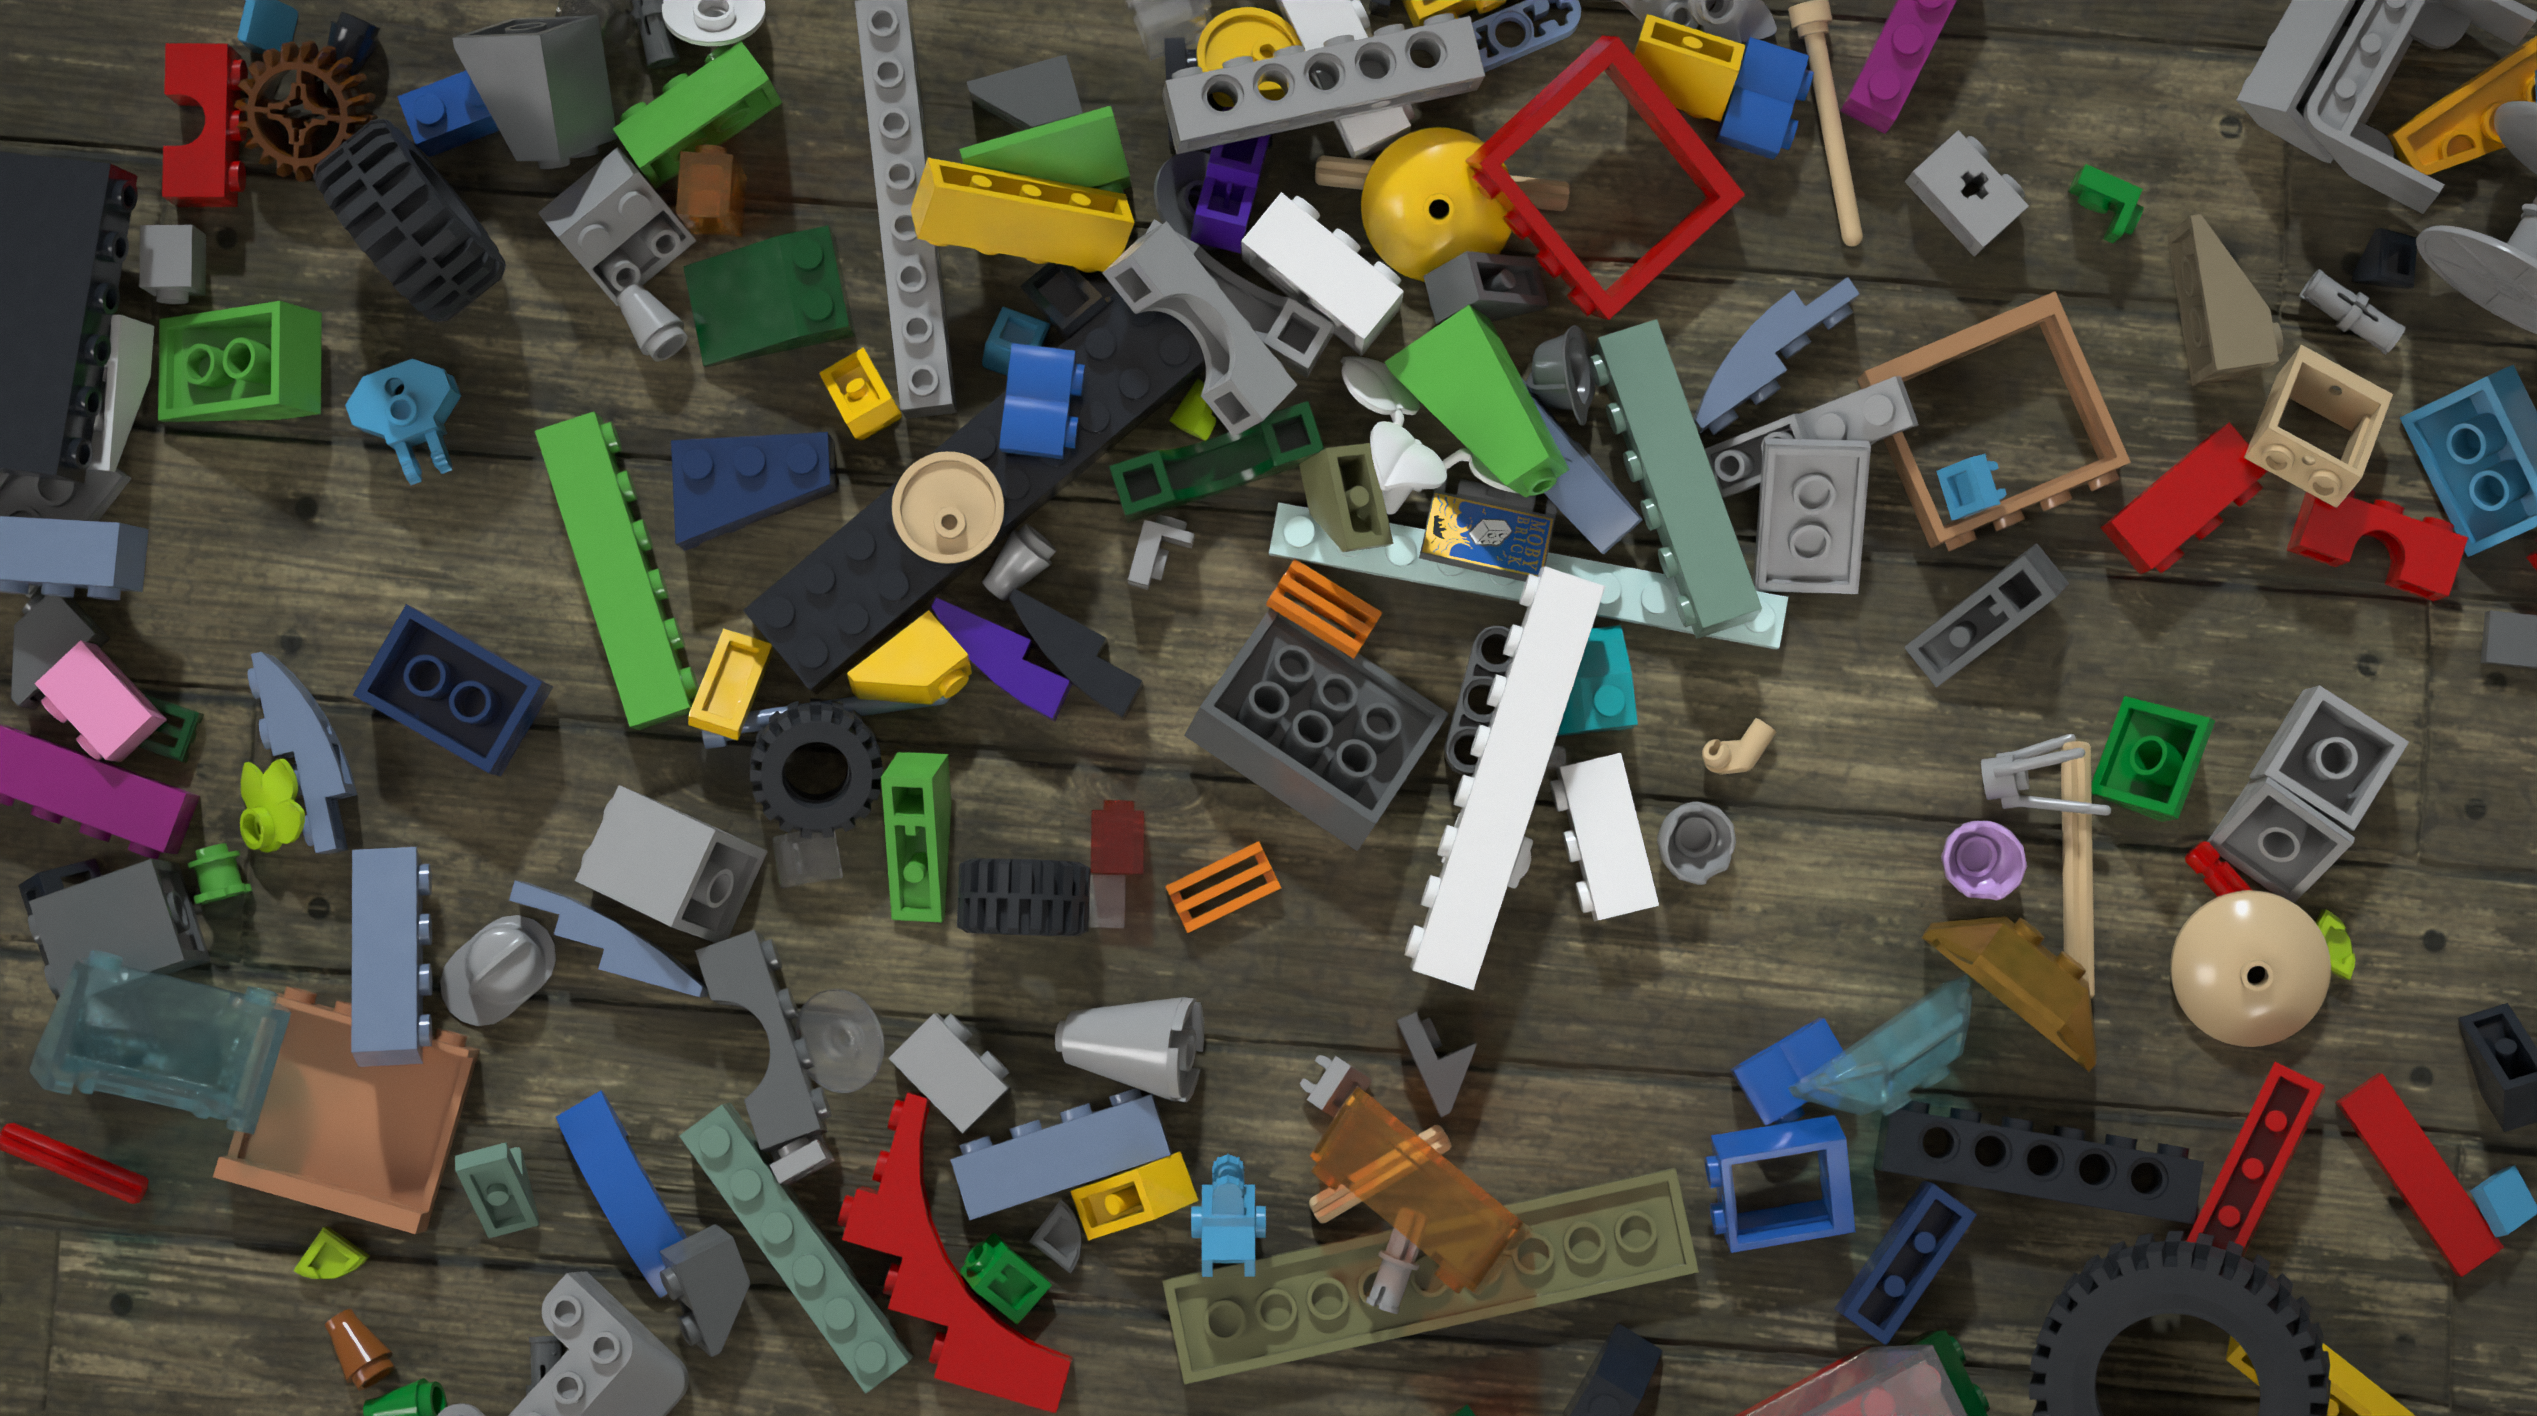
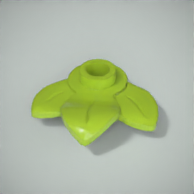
M285 759L274 761L264 774L253 763H244L241 775V796L247 809L243 811L240 818V831L246 845L253 850L259 849L265 853L277 851L282 846V843L295 842L304 829L305 812L295 802L298 794L297 777L292 766Z

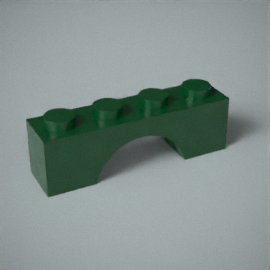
M1306 401L1270 413L1262 422L1235 436L1228 432L1196 444L1169 450H1157L1111 465L1109 468L1127 523L1297 468L1300 463L1319 453L1324 447L1309 402Z

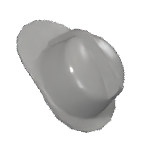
M520 915L501 917L480 930L453 954L444 967L440 980L441 994L449 1012L460 1021L475 1026L495 1024L514 1012L541 989L552 975L556 962L555 944L548 931L534 919Z

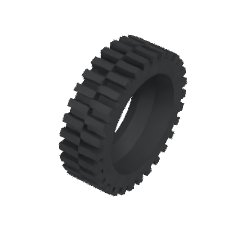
M2168 1231L2165 1241L2155 1242L2154 1234L2149 1233L2138 1236L2135 1246L2127 1248L2125 1241H2121L2112 1245L2107 1256L2101 1259L2099 1254L2092 1257L2086 1262L2083 1271L2079 1275L2075 1272L2070 1277L2060 1296L2057 1295L2036 1340L2037 1346L2031 1359L2030 1370L2034 1371V1374L2029 1383V1399L2037 1401L2032 1416H2103L2096 1390L2097 1369L2102 1354L2114 1337L2123 1329L2149 1316L2169 1313L2191 1315L2207 1320L2230 1334L2245 1350L2256 1371L2260 1388L2258 1416H2327L2331 1390L2328 1351H2323L2324 1335L2319 1322L2311 1323L2310 1314L2312 1308L2304 1296L2296 1300L2291 1294L2293 1283L2283 1273L2276 1279L2268 1273L2270 1262L2259 1254L2256 1255L2253 1262H2250L2241 1257L2244 1246L2229 1240L2226 1250L2212 1246L2213 1235L2203 1233L2198 1234L2196 1243L2185 1242L2184 1231Z

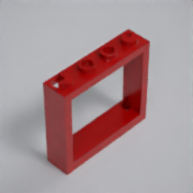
M1602 35L1465 160L1475 173L1471 178L1478 185L1477 189L1490 201L1496 198L1507 211L1503 216L1507 226L1520 239L1524 240L1528 237L1539 250L1535 258L1540 266L1555 279L1560 275L1570 287L1571 291L1567 294L1570 302L1573 305H1577L1586 317L1592 314L1606 320H1610L1745 196L1744 192L1618 36ZM1603 71L1610 77L1706 197L1705 200L1606 291H1604L1501 166Z

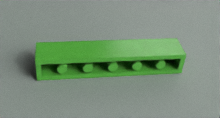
M594 411L536 430L535 434L629 726L633 729L641 730L689 714L694 702L693 698L696 697L699 690V685L692 667L683 668L677 650L685 647L683 635L676 618L667 619L662 600L669 598L668 589L659 568L652 570L646 551L653 549V543L645 521L643 519L636 521L630 502L637 500V493L628 470L623 472L619 470L614 453L622 451L614 424L612 421L604 423L603 418Z

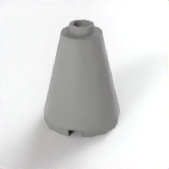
M1179 997L1071 1011L1066 1021L1061 1020L1058 1023L1055 1034V1048L1057 1052H1062L1063 1059L1067 1064L1174 1102H1188L1194 1093L1200 1069L1192 1068L1196 1051L1203 1052L1204 1047L1203 1008L1200 1002H1195L1196 999Z

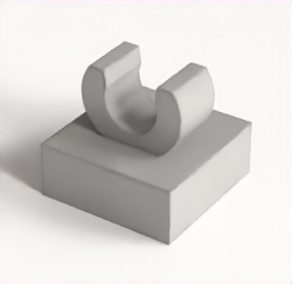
M1318 1055L1315 1061L1325 1068V1073L1318 1084H1313L1303 1078L1300 1085L1310 1094L1307 1099L1309 1102L1344 1124L1372 1082V1079L1337 1056L1332 1061L1326 1056Z

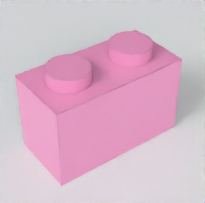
M80 640L34 683L45 695L41 703L47 711L62 723L69 720L81 733L76 738L77 742L90 756L98 761L104 758L105 760L122 762L167 720L98 645Z

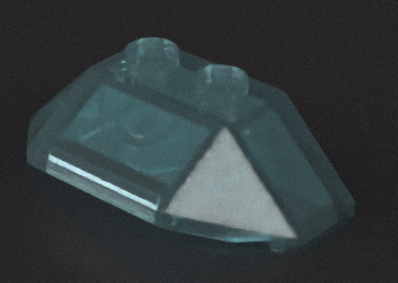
M1968 974L1944 982L1788 1088L1791 1094L1798 1099L1858 1115H1864L1881 1109L1884 1116L1900 1109L1912 1100L1908 1091L1919 1084L1925 1089L1944 1079L1951 1073L1946 1065L1963 1054L1971 1014L1973 991L1971 978Z

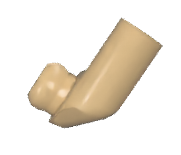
M1755 718L1741 740L1720 742L1719 739H1714L1707 742L1702 750L1704 764L1711 772L1720 775L1750 771L1777 732L1765 722Z

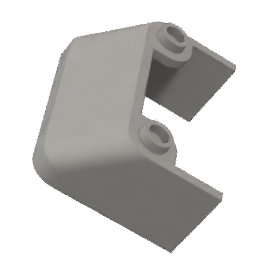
M2364 0L2305 106V125L2309 132L2349 176L2424 214L2440 194L2445 184L2394 159V149L2388 137L2382 132L2366 125L2379 99L2413 39L2433 49H2446L2459 42L2471 23L2517 47L2536 22L2537 12L2514 0Z

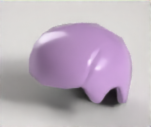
M1971 821L1962 824L1961 827L1956 828L1947 837L1941 855L1945 878L1960 893L1969 898L1993 899L1996 901L2005 898L2021 885L2027 868L2023 845L2010 830L1992 821Z

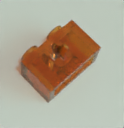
M715 145L695 146V152L680 151L676 214L691 234L743 237L747 176L734 155L727 154L726 148Z

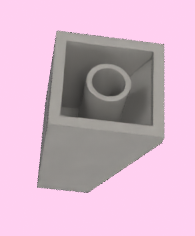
M619 785L614 797L605 807L603 821L591 846L583 855L581 868L575 881L670 927L718 943L728 939L768 851Z

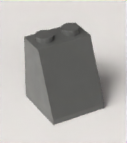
M598 15L511 18L452 38L456 53L516 161H538L540 169L564 167L570 164V158L596 155L599 153V145L617 139V134L613 130L616 125Z
M149 859L29 901L33 913L28 916L29 929L35 942L38 945L44 946L49 965H46L44 968L46 981L52 993L60 995L62 1002H79L211 961L179 863Z

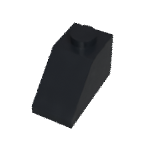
M2505 1003L2459 1017L2458 1025L2480 1094L2503 1132L2536 1123L2537 1047L2510 1005Z
M1617 1322L1563 1413L1565 1416H1632L1642 1400L1663 1350Z

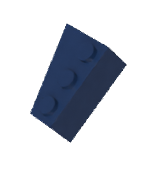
M828 432L671 440L675 544L684 551L725 533H732L743 529L746 525L771 515L784 513L837 492L835 441Z

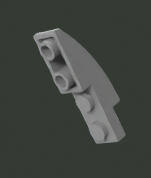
M1894 376L1803 413L1792 414L1704 450L1722 498L1760 486L1764 438L1869 441L1870 445H1873L1876 441L1919 424L1902 377Z

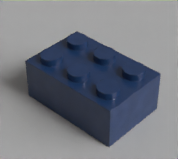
M406 604L353 696L485 772L501 777L553 686L426 613Z

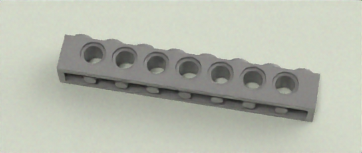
M908 0L855 1L900 410L906 419L957 413L939 246L917 239L910 210L928 158L912 9Z

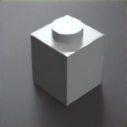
M140 225L139 287L156 296L157 302L165 304H185L189 302V296H205L206 234L193 225Z

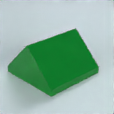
M2124 696L2091 782L2092 795L2160 822L2178 819L2215 720L2206 716Z

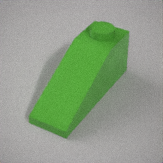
M897 752L881 776L892 920L943 922L945 918L951 819L948 754Z

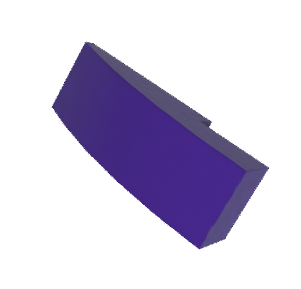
M1224 106L1222 112H1224V111H1229V110H1231L1233 107H1225V106ZM1271 134L1212 147L1205 180L1194 216L1191 241L1241 253V241L1246 235Z
M936 597L931 607L945 629L967 652L972 663L999 688L1024 706L1055 722L1071 689L1072 683L1070 680L1027 661L1034 646L1030 639Z

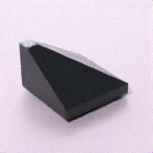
M2383 228L2375 229L2353 272L2352 282L2403 289L2414 288L2417 237Z

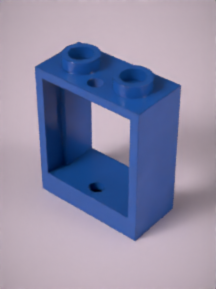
M1835 1115L1711 1135L1713 1156L1704 1157L1709 1187L1717 1189L1718 1202L1710 1203L1711 1221L1715 1235L1724 1234L1731 1253L1856 1232L1847 1140ZM1812 1151L1818 1152L1822 1200L1737 1214L1732 1165Z

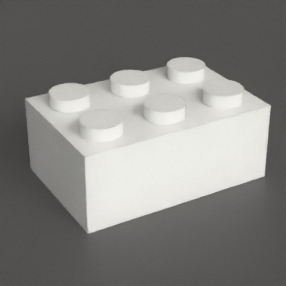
M1281 192L1242 239V260L1287 297L1334 323L1333 334L1362 356L1401 309L1404 293L1398 287L1401 279L1385 264L1377 261L1372 266L1357 254L1361 247L1344 231L1337 228L1331 233L1316 221L1320 214L1303 198L1295 196L1293 200H1290Z

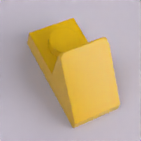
M864 347L819 372L855 439L857 438L859 441L864 440L902 417L901 411Z

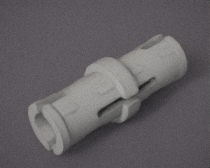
M2320 269L2313 274L2299 295L2300 298L2305 299L2337 321L2335 326L2343 332L2348 329L2381 350L2385 355L2391 351L2405 331V326L2398 324L2368 303L2369 297L2361 292L2355 295L2328 277Z

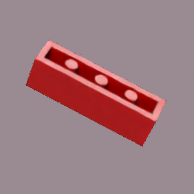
M2274 1062L2186 1242L2196 1243L2199 1233L2213 1235L2212 1246L2226 1250L2230 1240L2244 1246L2241 1257H2244L2326 1091L2325 1085Z

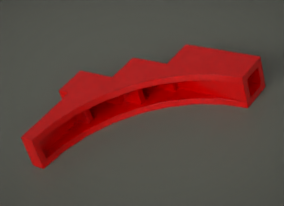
M913 1091L908 1092L905 1101L895 1100L890 1114L887 1130L895 1132L890 1152L880 1151L872 1180L880 1182L879 1190L861 1186L857 1188L855 1197L846 1195L837 1222V1225L845 1227L842 1240L902 1257L901 1265L891 1264L883 1294L891 1296L888 1306L890 1310L948 1326L947 1334L937 1332L930 1353L929 1362L937 1365L934 1378L1056 1413L1060 1405L1073 1357L1033 1341L1001 1320L970 1289L949 1258L932 1218L924 1179V1135L931 1101L923 1094Z

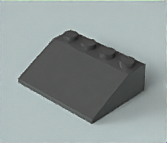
M1270 608L1199 707L1184 736L1358 851L1449 713L1359 653L1353 659Z

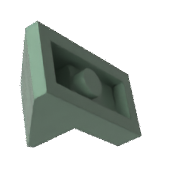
M507 1142L455 1156L456 1173L488 1238L539 1225V1216L524 1156L519 1147L509 1149Z

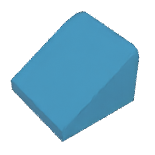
M246 0L237 38L254 53L263 54V52L272 48L280 52L283 43L293 41L298 11L278 0Z
M1002 307L985 344L982 360L983 367L1008 376L1012 343L1043 347L1051 324Z

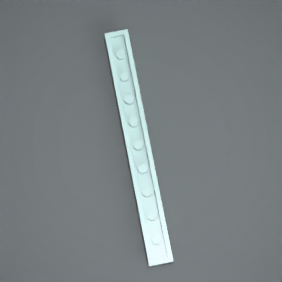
M1278 502L1269 550L1270 556L1296 559L1313 564L1520 602L1525 585L1524 581L1419 559L1425 529L1389 523L1394 544L1386 547L1342 552L1310 515L1308 508ZM1548 552L1546 567L1605 586L1596 616L1694 634L1692 626L1684 627L1678 615L1675 598L1679 597L1680 593L1674 577L1667 579L1665 574ZM1756 591L1762 610L1755 620L1707 635L1706 637L1777 650L1780 646L1788 597Z

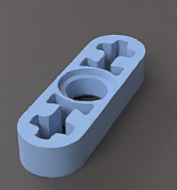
M1525 0L1473 22L1472 26L1477 45L1481 44L1482 40L1478 33L1486 31L1488 47L1495 55L1488 58L1486 47L1479 50L1484 73L1573 34L1581 17L1579 1ZM1556 3L1559 9H1569L1570 12L1566 15L1565 25L1559 26L1555 20H1549L1539 25L1538 31L1542 36L1534 37L1533 23L1525 13L1532 11L1533 19L1536 21L1548 14L1549 4ZM1506 21L1518 23L1524 30V41L1512 48L1501 45L1495 36V30L1501 23Z

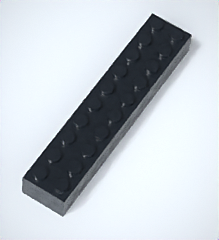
M1119 296L1056 348L1075 351L1076 364L1085 365L1082 396L1072 395L1069 416L1079 417L1075 448L1065 447L1064 459L1000 451L999 445L1006 391L931 453L958 452L969 455L982 462L993 473L1001 487L1004 498V517L1001 528L990 546L976 557L964 562L944 564L929 561L914 553L899 536L893 521L892 499L897 481L743 611L809 690L815 694L820 693L1205 371L1206 364L1202 349L1188 327L1177 318L1159 311H1146L1135 314L1124 299Z

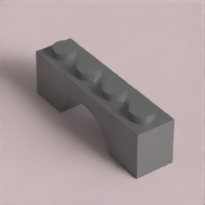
M752 930L695 950L711 1000L719 1005H731L748 1009L762 1023L769 1039L770 1060L766 1074L758 1087L744 1099L760 1150L770 1153L783 1148L799 1138L806 1136L809 1139L828 1132L824 1119L832 1116L831 1109L823 1088L814 1089L808 1069L815 1067L814 1058L806 1038L797 1039L791 1020L798 1018L799 1014L790 989L781 990L775 971L782 968V962L773 939L765 941L761 933Z

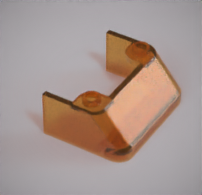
M1359 1086L1355 1088L1343 1103L1309 1155L1317 1163L1311 1170L1313 1174L1334 1191L1343 1184L1439 1264L1440 1267L1434 1274L1458 1294L1464 1287H1467L1473 1293L1480 1295L1533 1230Z

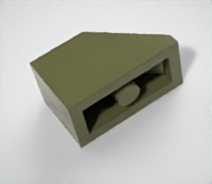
M1370 443L1325 448L1299 464L1309 513L1342 552L1386 547L1394 544L1383 493L1380 489L1372 459Z

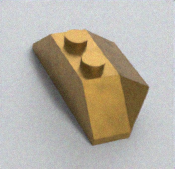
M2002 916L1930 924L1922 936L1923 940L1937 949L2088 1072L2091 1071L2096 1065L2097 1050L2089 982L2082 977L2087 971L2080 963L2063 951L2056 957L2040 944L2045 937L2022 918H2019L2016 923L2008 917Z

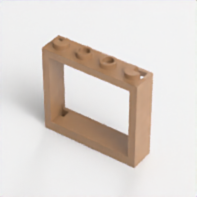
M2056 291L1866 370L1857 379L1861 389L1894 376H1901L1904 382L2040 325L2099 459L2098 461L2000 502V505L1943 526L1903 432L1884 438L1885 445L1931 549L1945 543L1948 551H1952L1977 540L1974 530L1993 523L1996 532L2025 520L2022 510L2038 503L2041 504L2043 511L2057 507L2073 499L2069 490L2088 483L2091 491L2109 485L2120 479L2116 470L2131 463Z

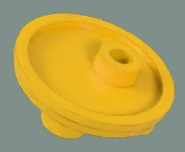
M1235 8L1216 16L1202 31L1196 50L1197 67H1201L1203 72L1222 69L1224 62L1237 57L1251 56L1254 62L1274 58L1273 53L1289 46H1302L1294 28L1277 14L1260 8ZM1267 81L1258 85L1260 94L1268 100L1276 101L1285 97L1283 89L1275 82ZM1222 92L1213 93V98L1219 105L1234 107V102L1230 96Z

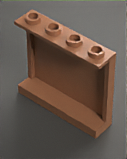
M286 986L284 994L267 993L265 1001L272 1003V1007L228 1155L218 1158L213 1177L409 1233L418 1234L427 1231L480 1049L465 1045L468 1036L437 1028L435 1037L432 1036V1046L423 1047V1064L358 1067L351 1053L352 1003L336 1000L334 1008L316 1004V993Z

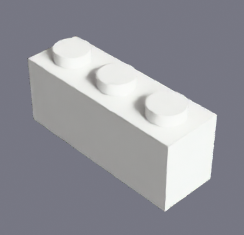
M1621 753L1557 769L1558 780L1550 781L1557 811L1566 810L1571 830L1563 832V838L1569 861H1579L1584 881L1575 884L1582 912L1591 911L1593 920L1598 921L1659 906Z

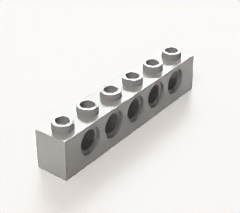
M1440 14L1428 18L1424 21V26L1405 30L1403 24H1393L1376 30L1373 37L1354 40L1353 35H1341L1326 40L1323 43L1324 47L1304 51L1303 46L1295 45L1275 51L1273 53L1274 58L1254 62L1253 57L1242 56L1224 62L1222 69L1203 72L1201 67H1190L1179 70L1171 75L1172 79L1165 81L1162 92L1176 154L1478 90L1485 77L1471 18L1468 16L1455 19L1454 14ZM1414 50L1427 51L1432 55L1435 66L1431 68L1418 67L1411 60L1410 52ZM1366 60L1376 61L1383 67L1385 76L1380 79L1368 78L1362 73L1359 64ZM1314 71H1324L1331 75L1335 86L1328 90L1318 89L1310 82L1309 74ZM1267 81L1275 82L1281 86L1285 97L1276 101L1268 100L1260 94L1258 85ZM1215 92L1225 93L1233 100L1234 107L1229 111H1217L1209 105L1207 97Z

